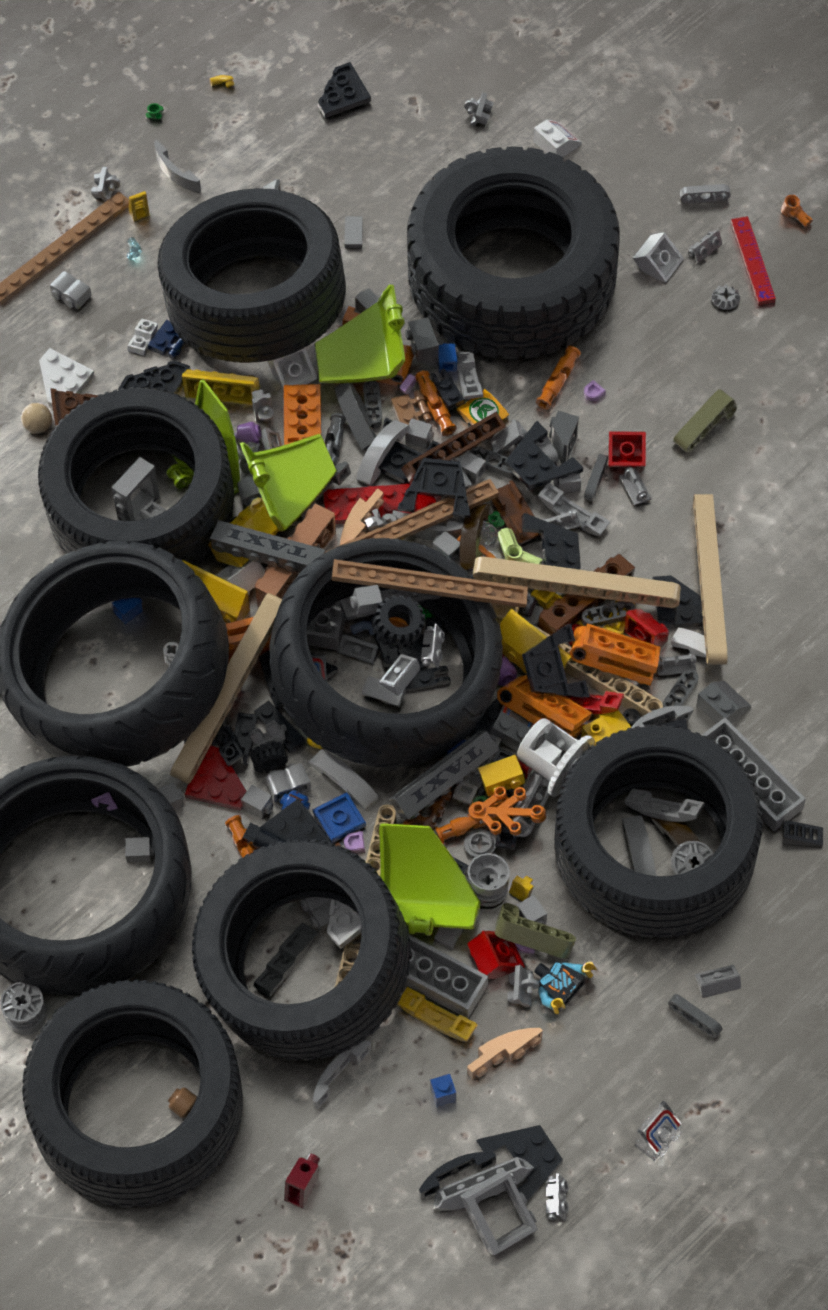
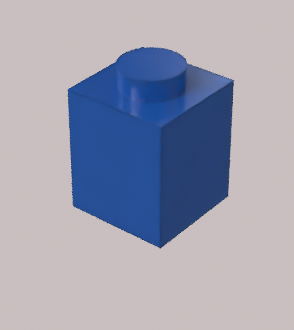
M455 343L439 345V373H441L440 370L443 368L447 372H457Z
M127 598L113 601V613L124 624H127L143 612L142 599Z
M450 1074L430 1079V1089L436 1107L456 1102V1090Z

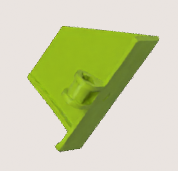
M389 284L378 301L371 307L314 344L319 381L321 383L366 382L389 379L396 376L405 362L401 329L405 324V320L402 317V305L396 303L394 285Z
M202 379L199 381L195 404L210 416L223 436L229 457L234 495L239 492L237 483L240 481V469L233 426L228 410L205 380ZM173 456L178 464L172 465L167 470L166 475L172 478L176 488L181 489L192 482L194 472L186 463Z
M320 434L255 453L245 442L240 443L249 471L253 475L254 483L259 489L270 518L280 531H285L311 505L337 472Z
M380 824V876L399 906L406 925H409V933L431 935L434 927L474 929L480 911V901L458 864L431 827Z

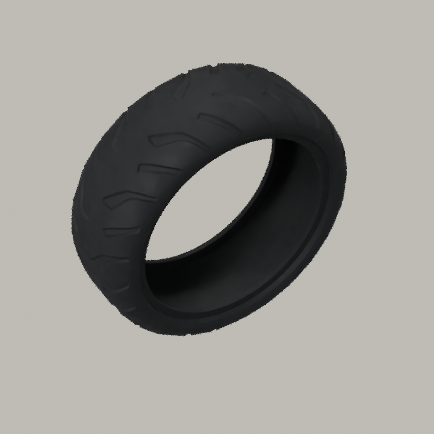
M371 538L358 540L331 549L314 559L299 573L284 594L277 611L270 640V668L272 680L275 684L274 688L280 702L284 704L283 708L296 726L315 744L320 745L321 748L342 759L371 767H403L423 763L442 755L465 739L483 717L500 678L503 656L500 623L496 620L497 615L491 603L445 596L435 600L429 599L418 602V605L428 610L444 624L455 640L462 660L463 683L448 699L429 709L413 713L392 714L373 711L359 706L339 694L326 682L315 666L309 651L306 630L312 620L325 608L339 600L353 596L355 588L368 586L333 581L334 559L474 579L472 575H468L465 569L442 553L425 545L400 539ZM379 587V591H384V590H388V589H389V588Z
M107 541L106 544L98 543L78 548L77 551H71L55 559L53 563L47 565L25 584L14 598L0 625L1 697L9 712L27 735L37 745L42 746L47 753L55 757L90 756L113 761L126 767L139 765L142 761L147 762L175 748L196 730L215 705L225 682L229 660V640L226 625L216 602L203 581L195 575L188 565L182 560L175 558L173 554L161 548L156 549L152 545L133 541L130 543L126 541ZM127 598H152L171 604L181 610L182 632L173 661L162 677L143 695L124 706L94 714L69 713L47 704L44 683L50 656L61 637L81 617L104 604Z
M90 756L51 757L22 766L0 779V855L17 835L31 825L45 818L69 812L100 813L121 820L135 829L141 836L150 837V846L155 853L153 875L140 901L124 918L99 933L71 940L42 939L20 932L0 918V975L13 983L23 982L37 986L41 993L78 995L110 982L114 984L116 981H125L134 977L137 973H141L162 954L183 922L190 898L192 868L185 833L179 817L169 801L151 782L132 769L113 761ZM108 792L112 796L117 809L107 810L109 805L99 803V807H96L91 800Z

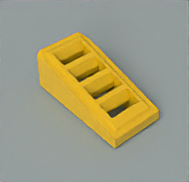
M145 191L129 197V214L133 221L150 216Z

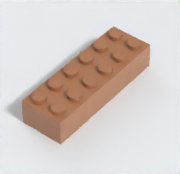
M315 503L313 508L306 512L302 523H298L292 537L289 536L287 539L325 549L336 534L335 513ZM268 565L264 576L259 578L255 584L257 606L260 607L267 593L283 599L287 589L299 573L289 572L284 568Z

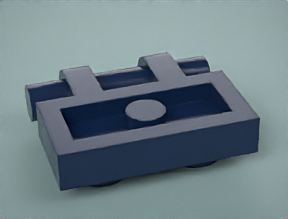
M166 319L149 342L148 349L163 356L169 351L168 357L174 359L182 351L181 348L185 342L175 332L171 322Z

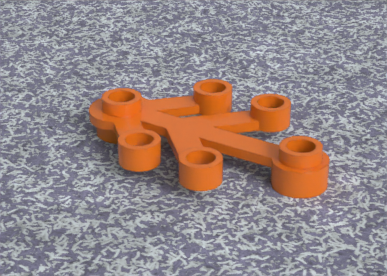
M502 786L497 787L494 790V795L484 802H474L469 807L470 817L476 821H483L494 835L501 833L502 827L499 821H493L489 815L497 816L509 828L512 835H519L522 829L520 823L514 822L509 816L531 817L534 823H542L546 819V811L540 805H535L531 809L511 808L517 802L523 801L526 798V791L522 787L516 788L514 795L498 807L491 806L507 797L506 789Z

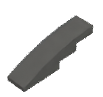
M341 383L334 388L338 402L360 448L366 450L376 438V434L371 427L373 424L365 412L367 408L353 384Z
M302 922L280 945L278 953L267 963L266 969L254 981L253 987L270 997L299 963L319 935V932Z

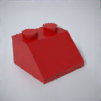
M609 431L608 467H646V432Z
M641 608L629 610L626 613L624 633L629 637L660 647L668 641L669 631L667 627L654 620L650 613L644 612Z
M482 931L467 943L478 971L487 975L488 979H498L515 972V966L518 965L525 968L515 944L499 938L495 931Z

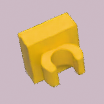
M517 875L512 881L509 893L517 899L524 901L531 896L534 887L531 885L533 879L528 876L522 879Z

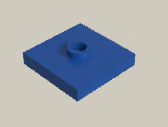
M347 792L312 809L314 816L332 843L366 826L365 820Z

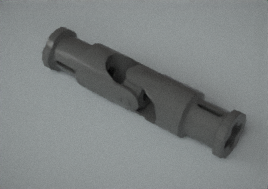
M339 413L331 414V424L327 429L325 445L334 466L338 462L344 433L343 424L346 421L345 416Z

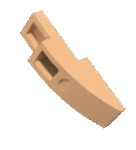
M377 489L367 502L361 498L357 501L344 524L340 545L366 534L365 519L372 517V510H375V508L379 509L384 503V493Z
M541 1028L520 1029L488 1041L478 1048L479 1058L467 1066V1074L473 1080L475 1077L483 1076L493 1064L498 1065L501 1063L504 1056L509 1062L513 1059H520L528 1048H534L540 1044L543 1030Z

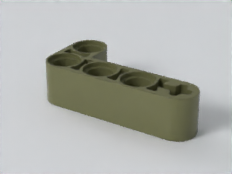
M718 389L679 430L673 442L686 453L691 452L723 417L728 420L735 414L737 410L735 400L723 390Z
M510 903L502 905L495 924V934L499 938L563 959L570 957L576 942V937L571 933L520 917L519 908Z

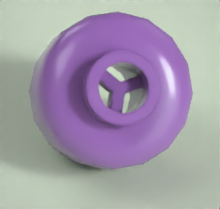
M254 422L238 425L234 433L236 443L245 442L248 444V442H254L259 444L262 438L261 428Z
M502 657L500 678L497 684L499 686H505L517 677V670L513 663Z

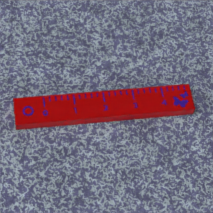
M748 216L731 219V226L757 304L775 303L776 297Z

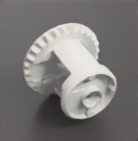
M544 718L536 722L522 740L517 751V759L549 780L548 793L552 797H556L559 795L564 779L569 770L572 769L573 764L580 756H583L586 750L594 745L595 740L591 736H584L577 741ZM562 750H564L566 753L560 759Z

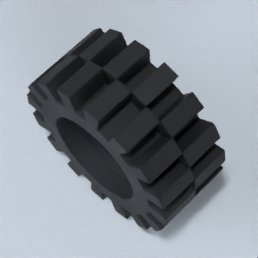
M272 741V743L266 742L265 745L262 743L260 747L256 746L255 750H252L250 753L254 770L260 773L264 771L269 773L270 770L273 771L276 768L279 770L281 766H285V763L288 762L284 744H281L279 741L277 743L276 741Z

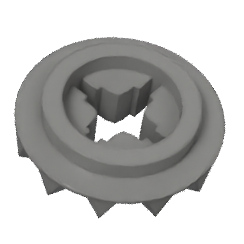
M726 284L724 287L718 286L716 290H713L712 302L720 309H733L740 302L739 291L735 290L733 286L727 287ZM725 293H727V295H728L727 301H726V299H725V297H724V294H725Z
M475 829L465 837V851L471 857H477L480 854L486 853L492 854L495 850V837L487 830ZM480 838L483 844L481 850H479L477 845H474L478 844Z

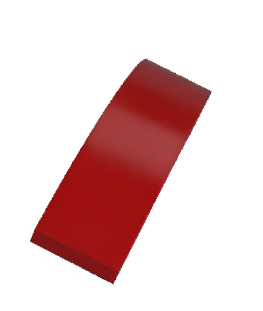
M606 691L604 696L589 694L590 697L588 698L567 697L592 712V714H607L618 711L624 694Z

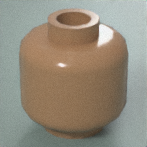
M185 1087L177 1088L168 1099V1107L178 1117L184 1119L192 1110L197 1096Z

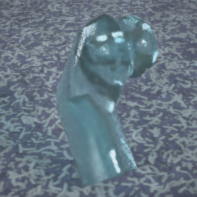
M131 237L127 241L131 248L126 257L133 261L139 257L142 249L136 239Z

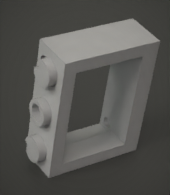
M141 457L111 487L117 518L121 521H134L140 516L142 508L151 501L155 502L160 497L155 466ZM140 486V492L131 500L130 496Z
M504 1170L459 1195L484 1246L493 1256L538 1230L535 1225L537 1221L532 1211H528L525 1205L527 1200L522 1192L519 1193L516 1187L518 1185L517 1180L512 1173L509 1174ZM503 1183L523 1224L495 1240L475 1198Z

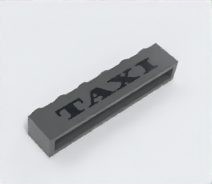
M218 520L210 538L212 549L217 552H226L235 557L248 558L253 562L266 563L271 567L284 568L289 572L300 573L314 559L326 553L325 549L220 520Z
M487 730L478 731L397 792L389 801L401 819L412 820L420 814L419 811L433 805L435 803L434 799L438 796L446 795L450 791L449 788L463 782L465 780L464 776L468 773L476 772L481 763L495 757L494 753L499 749Z

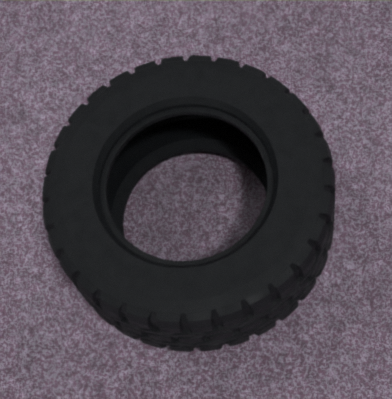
M516 146L507 147L506 150H503L502 147L486 149L485 153L477 151L466 155L465 159L459 158L451 162L447 168H442L425 184L412 206L407 223L408 283L418 310L424 318L429 317L432 328L438 334H443L446 340L452 344L455 343L456 346L461 344L464 350L475 354L480 351L482 356L497 358L501 355L503 359H519V356H523L524 359L539 357L540 353L545 355L559 351L561 346L565 348L578 341L579 337L586 335L601 319L612 300L616 286L620 227L615 208L605 189L600 183H597L596 179L588 171L582 170L581 166L569 159L564 161L562 156L552 152L544 154V150L528 147L527 150ZM523 228L540 233L552 240L561 249L564 256L554 266L542 273L523 278H504L488 274L476 268L461 252L473 239L491 230Z

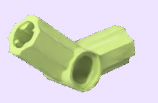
M504 528L497 532L496 536L505 560L542 564L543 559L522 550L521 546L517 543L512 529Z

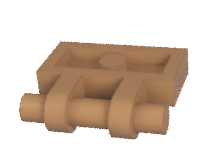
M420 390L414 391L415 398L410 399L409 394L391 398V404L399 422L409 425L411 418L415 420L424 419L426 423L432 421L431 411L426 406V399ZM419 406L420 411L416 412L414 407Z

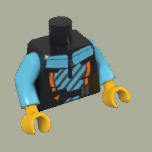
M555 962L550 969L540 963L535 968L534 973L541 978L539 980L538 994L542 1005L554 1010L555 1014H559V1012L565 1009L566 1005L585 985L584 975H587L589 978L593 977L591 970H597L593 962H586L584 965Z

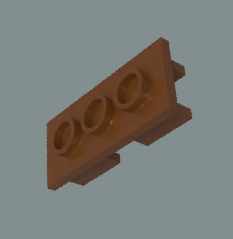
M511 480L509 484L498 488L499 497L490 501L496 511L500 513V517L504 520L506 527L513 530L518 545L541 536V533L522 531L521 516L524 513L532 516L534 514L514 482Z

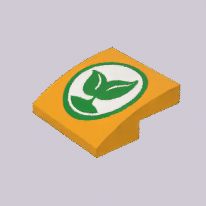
M486 389L482 391L483 397L471 398L466 404L456 409L466 423L470 422L471 425L496 411L502 421L509 416L506 409Z

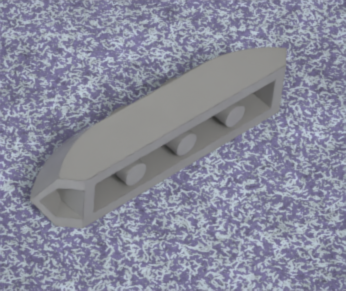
M534 771L525 787L526 798L523 801H519L515 808L531 809L535 805L544 807L550 795L548 793L550 781ZM512 816V820L519 822L522 829L519 835L513 836L526 837L532 832L535 823L531 820V817Z
M516 1157L438 1189L435 1194L433 1209L442 1211L463 1209L465 1206L459 1195L502 1170L509 1174L512 1173L519 1185L528 1177L534 1167L524 1159ZM503 1183L476 1197V1203L505 1191Z

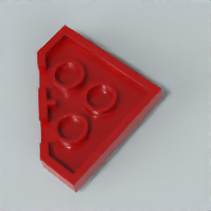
M210 746L192 781L187 785L184 794L185 798L242 811L241 799L247 790L232 766H227L218 751L220 748Z

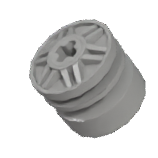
M686 841L679 844L673 851L671 868L675 875L688 872L705 863L713 855V852L704 843ZM693 856L699 861V864L695 865L694 868L688 863L689 859H693Z
M491 853L480 854L473 858L468 867L467 880L477 895L480 906H495L501 903L507 896L510 870L506 861L500 856Z
M16 982L8 986L3 992L0 999V1007L9 1029L17 1034L28 1035L39 1031L43 1027L48 1017L47 1006L37 986Z

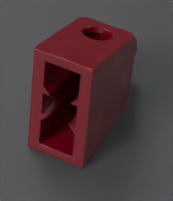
M309 1154L307 1159L300 1157L285 1181L284 1201L304 1209L318 1180V1163L320 1158L317 1155Z

